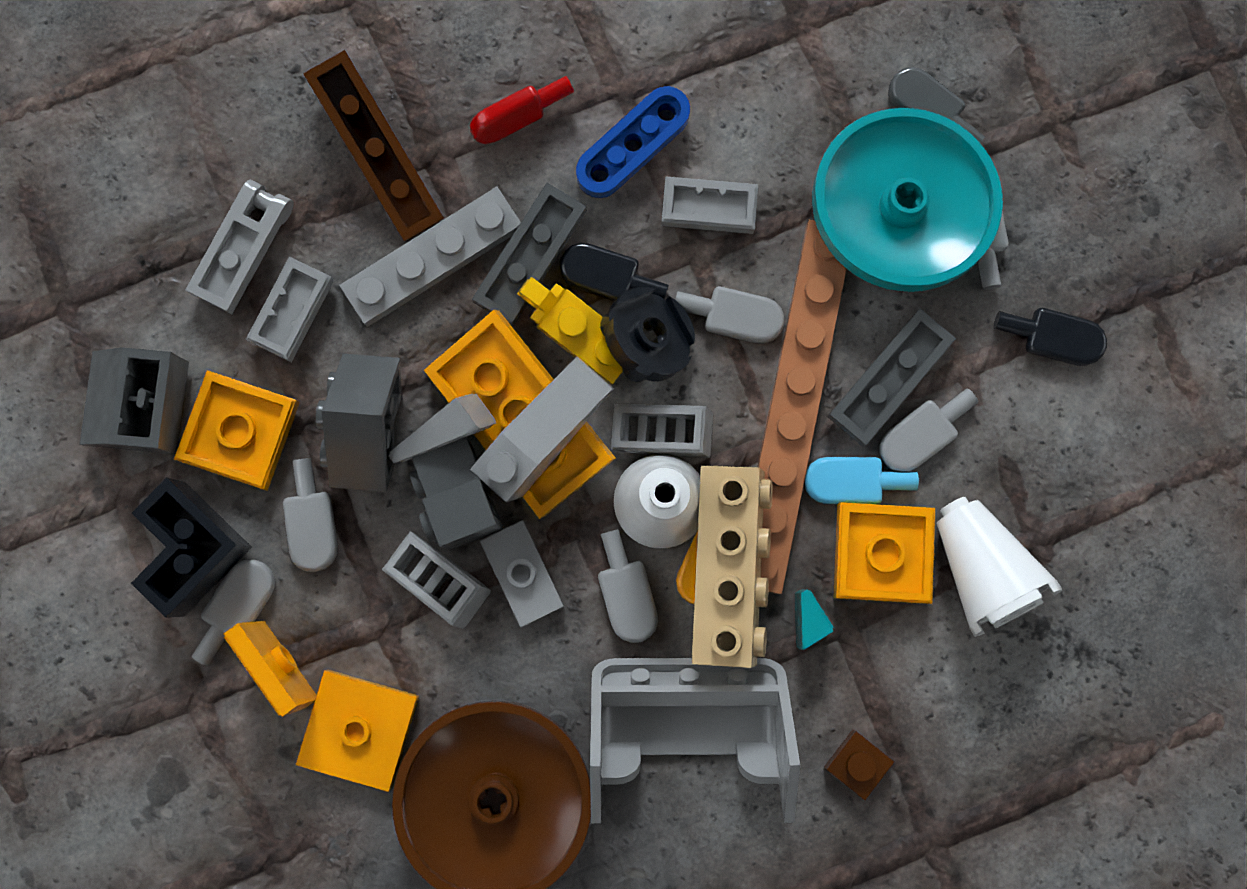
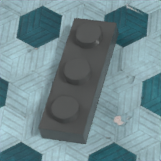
M546 183L473 296V303L489 313L493 310H499L513 327L528 305L525 300L517 295L518 291L530 277L542 283L586 214L587 207L551 184Z
M919 309L827 417L862 447L866 446L956 338L922 309Z

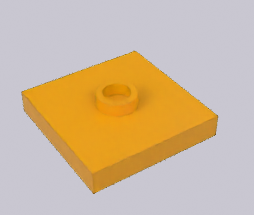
M207 370L174 460L268 491L300 402Z
M838 503L834 598L932 604L935 508Z
M265 621L237 623L223 633L225 635L224 639L279 716L283 717L300 711L315 702L316 693L297 668V664L290 652L280 644Z
M328 669L324 670L296 766L383 791H391L419 695Z

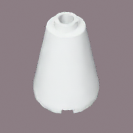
M665 454L646 456L631 464L621 475L614 493L615 514L624 532L639 544L656 549L675 547L689 540L698 530L700 475L686 461ZM665 488L669 490L674 499L668 503L660 502L655 496V489Z
M962 497L940 510L943 518L937 522V527L969 628L974 637L985 634L980 626L981 624L989 621L996 629L1043 604L1040 593L1048 588L1053 596L1062 591L1057 580L979 500L968 502L966 497Z

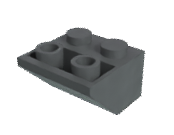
M125 347L93 351L79 445L176 454L189 362L167 351Z

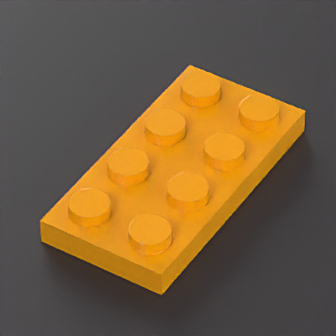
M499 310L491 311L424 369L425 373L449 403L457 397L472 393L479 396L496 420V424H493L491 428L474 434L485 450L554 380ZM586 422L525 493L523 498L538 518L541 519L614 461L616 457L589 423Z

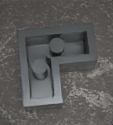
M343 354L337 371L329 373L326 400H319L316 409V427L324 431V439L320 447V465L327 468L329 487L387 492L395 465L389 457L390 451L395 448L393 424L402 397L400 358Z
M467 437L412 458L416 470L410 472L409 476L418 498L422 499L426 512L419 514V518L429 542L435 541L436 544H439V547L453 550L504 529L488 485L470 470L478 459L472 443Z

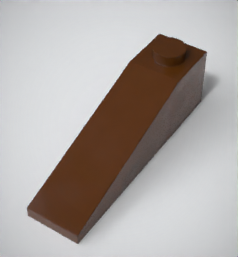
M343 50L303 73L402 239L406 241L443 219V215L346 51Z

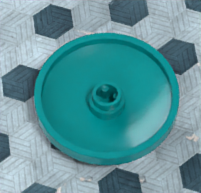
M892 108L868 114L854 121L835 137L824 153L816 171L812 190V207L816 226L822 240L832 255L846 269L873 285L890 290L915 292L949 284L967 273L989 249L999 229L1003 209V194L1001 182L992 159L970 132L954 121L930 111L915 108Z

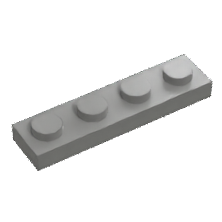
M496 186L339 286L366 327H369L512 237L521 222Z

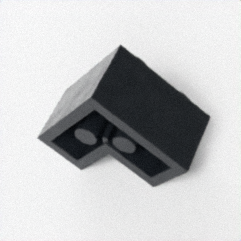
M166 477L132 512L166 548L131 584L165 618L185 617L252 546L186 482Z

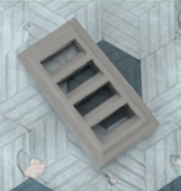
M472 393L457 397L390 451L389 457L393 463L410 460L415 456L491 428L493 424H496V420L477 394Z
M614 404L611 450L613 452L710 458L713 412L706 406ZM631 416H638L637 441H629ZM650 417L657 418L655 442H648ZM669 419H676L675 442H668ZM689 420L695 421L693 443H687Z
M411 531L382 568L385 573L450 625L462 629L468 625L491 593V590ZM418 551L422 552L424 556L409 576L405 574L404 570ZM436 563L439 567L423 587L419 583L432 565ZM451 575L454 579L439 599L435 594L448 576ZM466 587L467 589L465 590V592H464V593L462 594V596L459 598V600H458L457 603L454 605V607L451 608L450 606L453 604V602L456 600V598L460 595V593H461V592L463 591V589Z

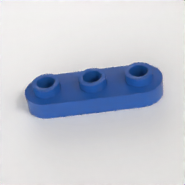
M664 86L653 90L579 158L576 166V176L581 190L591 197L605 198L611 196L685 129L690 115V103L686 95L677 88ZM662 110H670L675 117L672 120L664 121L658 116V113ZM629 140H637L640 142L641 148L637 151H629L626 149L625 143ZM596 170H603L608 174V177L603 182H596L591 178V175Z

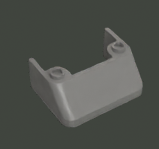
M612 658L604 660L594 667L591 687V823H601V785H618L632 781L639 774L641 755H737L738 769L746 779L758 784H779L784 823H794L800 760L787 676L784 668L779 663L767 658H757L756 666L743 668L692 664V658Z

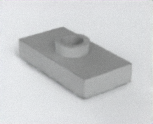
M666 176L661 226L753 234L755 230L758 184Z
M289 256L246 340L292 363L334 279Z
M523 520L480 540L520 627L564 607Z

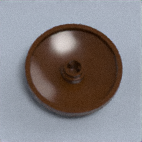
M491 700L467 704L444 714L430 724L416 738L405 754L399 767L393 790L392 808L395 831L404 854L413 868L436 889H546L567 871L579 854L585 841L591 818L589 773L585 761L572 738L560 725L542 712L529 706L509 701Z

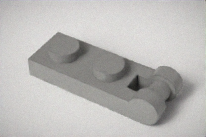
M251 179L247 180L185 290L191 295L232 315L280 226L289 218L293 209V200L281 194L273 196L265 192V186ZM256 208L265 212L260 222L249 218L252 211Z

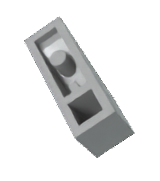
M576 357L498 435L470 470L505 502L523 497L614 388L583 360Z

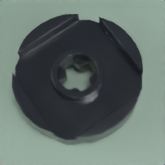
M636 287L625 292L611 305L608 313L600 322L601 331L605 336L612 356L622 367L625 376L634 382H641L644 379L655 382L671 378L688 365L692 357H688L690 346L695 343L694 327L684 308L670 296L664 300L659 295L652 294L657 289L650 287ZM642 326L647 331L653 330L656 333L657 338L653 342L645 336Z

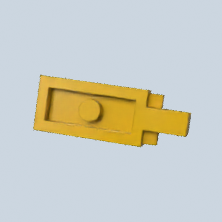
M533 277L527 279L517 295L536 309L530 316L538 324L536 328L573 357H579L608 384H613L623 370L612 356L605 336L601 331L600 322L603 317L571 291L565 290L557 283L551 290H548Z

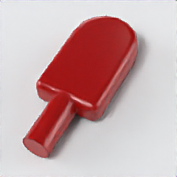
M567 76L537 91L533 86H527L480 111L470 123V133L481 144L499 141L541 119L544 115L543 109L574 93V89Z

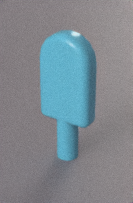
M878 457L819 458L808 466L804 480V487L808 495L818 503L838 504L840 502L879 504L882 501V490L917 491L919 486L917 472H882V461Z

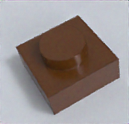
M852 729L824 768L862 799L866 800L893 765L894 761Z

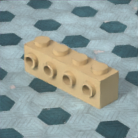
M701 466L692 664L752 668L757 665V657H765L767 631L766 627H758L759 607H767L769 582L768 578H761V558H769L771 533L770 529L763 528V509H771L773 485L772 480H765V472L761 468Z

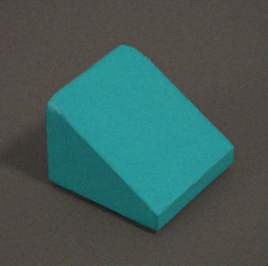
M801 589L795 593L796 646L798 649L804 650L832 633L834 627L811 590Z

